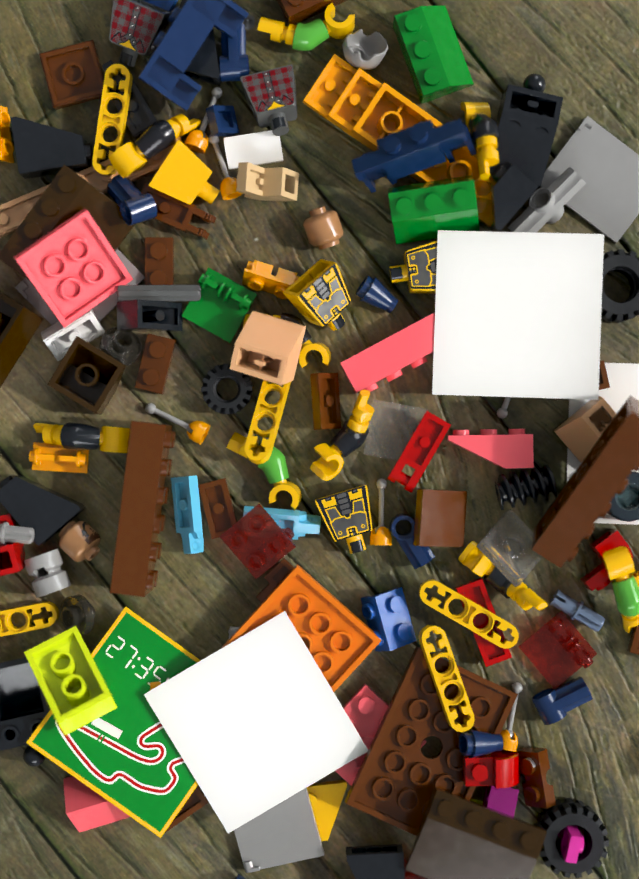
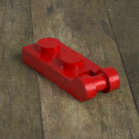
M426 411L387 479L393 483L395 481L404 485L405 490L412 493L451 424ZM405 464L415 469L411 476L402 472Z

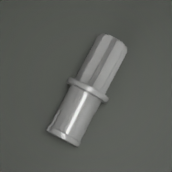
M9 522L0 524L1 544H6L7 542L30 544L34 541L35 531L33 528L11 526Z

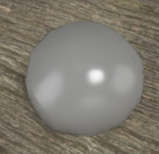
M362 29L353 34H348L342 44L344 57L347 62L363 70L376 68L389 48L387 40L379 32L376 31L371 35H365Z

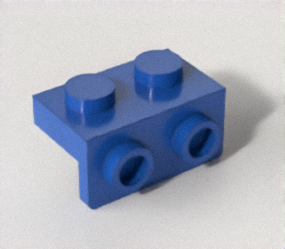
M396 587L374 596L361 598L362 613L367 620L368 627L382 640L374 648L375 651H392L417 641L402 587Z

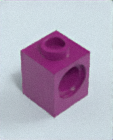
M486 786L482 805L514 817L519 790L511 787L496 789L494 786Z

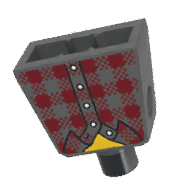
M113 0L109 41L122 47L119 62L135 67L138 54L144 56L153 54L156 47L152 44L161 30L165 31L169 23L168 19L173 12L143 0Z
M293 65L241 76L244 96L258 126L261 128L271 126L275 136L287 134L289 132L288 121L298 118Z

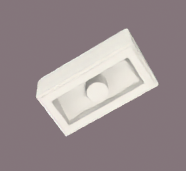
M272 130L223 138L229 170L237 169L238 164L242 162L262 165L283 161L280 136L273 135Z
M91 309L65 328L59 321L43 330L41 336L57 361H60L64 358L76 336L90 343L106 332Z

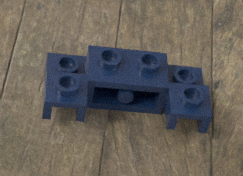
M187 0L183 8L176 6L168 19L172 23L167 33L161 30L152 45L157 49L138 78L181 109L187 111L202 86L183 73L213 26L233 39L249 13L232 0Z
M461 119L446 122L437 128L434 127L431 120H428L397 133H390L386 137L376 140L378 150L365 153L361 157L353 159L352 164L358 180L363 181L370 192L373 193L376 192L374 180L387 176L393 185L397 183V179L445 162V155L450 163L455 162L454 150L467 146L472 156L476 155L477 151L472 136Z

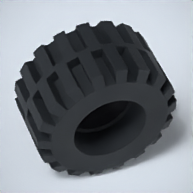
M618 249L617 251L613 252L611 250L603 254V279L608 272L617 271L622 273L630 283L628 299L625 302L617 303L606 296L602 281L601 319H604L603 322L620 323L639 315V258L635 257L636 253L633 251L626 253L625 249Z
M565 798V803H561L557 799L555 800L556 805L548 809L543 808L545 813H538L536 816L538 824L534 823V825L547 831L540 856L547 867L550 866L551 870L557 875L561 872L563 877L570 878L571 873H573L576 878H581L582 872L586 871L589 875L593 873L591 868L594 865L597 868L602 865L600 857L606 858L608 853L604 848L609 846V840L606 837L608 833L601 819L589 805L585 806L582 801L577 799L576 802H573L571 798ZM570 825H578L585 830L584 849L582 853H579L576 864L565 862L559 848L555 845L558 833Z

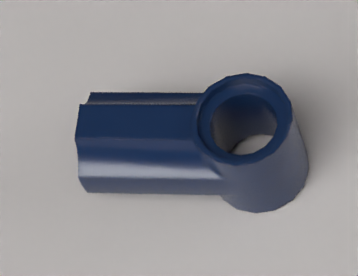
M241 24L233 39L221 32V82L241 81V76L249 75L245 24Z
M117 175L107 184V193L120 207L122 218L127 225L131 226L157 216V206L152 195L149 193L142 194L129 178H122L120 175Z
M407 514L395 515L390 522V530L413 568L422 567L435 558L429 546L413 545L415 521ZM402 519L410 522V530L406 534H399L395 530L397 522Z
M581 676L556 689H545L532 697V701L544 725L560 721L567 715L566 712L593 699Z

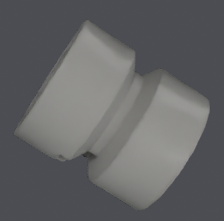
M59 548L23 560L28 575L34 577L31 584L36 598L71 586L67 571L61 569V565L64 562Z

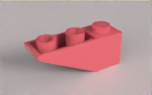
M480 429L481 435H469V430H452L453 435L446 436L447 441L501 468H534L533 434H525V429H508L509 435H497V429Z

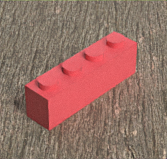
M435 312L341 362L340 365L354 392L358 393L361 390L371 392L378 388L376 384L378 381L386 378L390 382L403 375L401 369L411 364L414 369L427 362L428 360L425 356L434 352Z

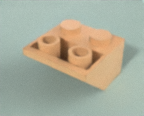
M252 311L235 342L230 369L279 385L293 381L306 326Z
M599 396L598 400L588 401L556 428L554 432L575 457L582 462L616 413L604 398Z

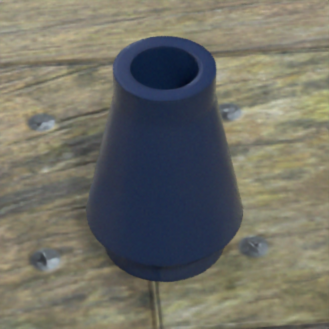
M366 276L355 293L360 297V301L385 310L388 313L392 312L399 301L376 277Z
M468 730L459 736V749L463 756L475 758L491 752L502 751L503 738L501 734Z

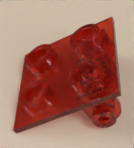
M260 503L220 536L255 579L296 547L292 542L294 532L288 527L286 529L280 528Z
M562 611L518 646L554 689L582 666L588 668L593 663L592 658L597 655L595 650Z

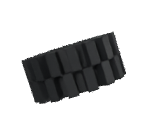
M228 363L214 366L215 368L209 370L202 381L201 392L207 406L221 414H235L243 410L249 404L253 394V385L250 377L247 374L231 370ZM222 379H233L238 385V393L231 400H223L217 394L216 388Z

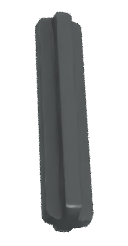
M198 284L119 285L117 297L120 302L136 299L164 302L200 301L201 287Z

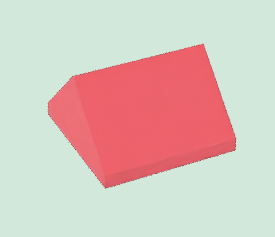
M74 776L63 779L66 815L79 833L130 817Z

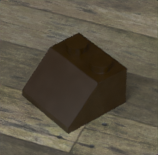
M76 336L47 385L93 413L102 415L117 390L126 365Z

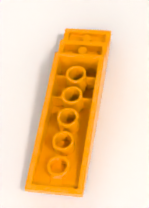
M335 53L302 102L372 151L378 150L376 140L384 138L390 133H397L410 128L417 123L431 120L435 128L443 125L385 82L381 84L360 68L357 70ZM467 146L453 151L455 162L450 163L445 155V162L410 175L420 183L472 175L475 184L478 219L488 227H491L493 224L491 183L494 179L491 177L488 180L480 179L477 154L472 156Z

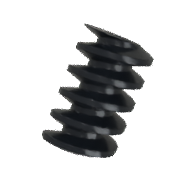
M548 465L542 466L541 473L537 467L531 469L530 475L526 470H521L519 478L515 472L509 473L508 480L504 474H500L497 483L495 482L496 495L501 510H504L505 501H508L511 507L515 508L516 499H519L523 506H525L529 496L534 503H537L539 494L542 495L545 501H548L549 492H552L557 499L555 478Z

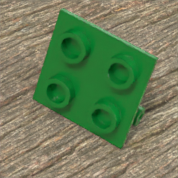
M208 267L205 274L203 273L198 281L201 287L200 301H189L182 317L231 343L257 294Z

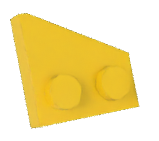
M345 780L313 783L307 787L321 841H328L347 788Z

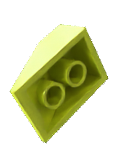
M77 626L24 652L64 735L117 708Z

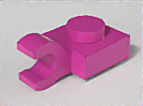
M570 825L563 828L557 835L560 838L559 850L565 862L576 864L579 853H582L584 849V837L580 834L578 825Z

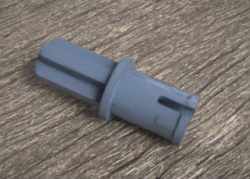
M559 589L554 593V599L550 600L549 605L569 615L572 621L576 619L594 631L601 629L605 621L603 616L584 606L583 601L578 602L562 593Z

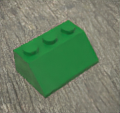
M445 5L420 6L394 16L393 29L421 104L474 85Z
M472 175L388 188L396 244L438 238V230L479 231L478 207Z

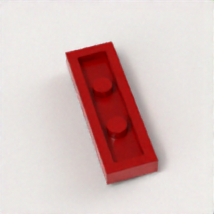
M482 578L455 587L456 591L496 614ZM460 600L464 610V603L462 600ZM478 613L474 616L473 625L476 628L480 629L488 625L489 619L486 614ZM495 620L493 628L487 635L491 636L493 630L501 636L500 641L503 642L505 640L502 630L495 626L499 622ZM472 631L486 667L512 658L509 648H501Z

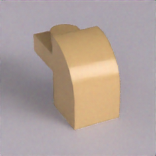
M249 162L238 164L237 192L244 193L246 198L276 202L297 201L298 172L284 167L263 168Z

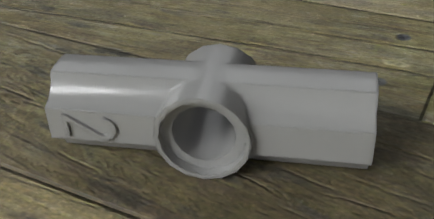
M569 166L548 188L537 189L530 196L529 207L508 229L511 232L537 233L545 224L556 223L563 216V206L586 184L585 181Z

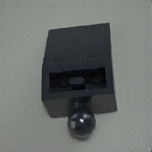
M540 74L528 75L523 82V88L508 84L501 97L496 120L500 133V140L497 142L498 147L496 149L499 153V163L489 167L490 177L501 164L506 166L510 162L534 182L538 188L541 187L559 122L563 97L543 93L546 82Z
M26 657L1 662L0 751L27 745L23 753L25 763L32 767L39 766L46 757L26 742L34 733L35 727L38 723L42 722L51 708ZM10 729L15 731L16 736L13 738Z

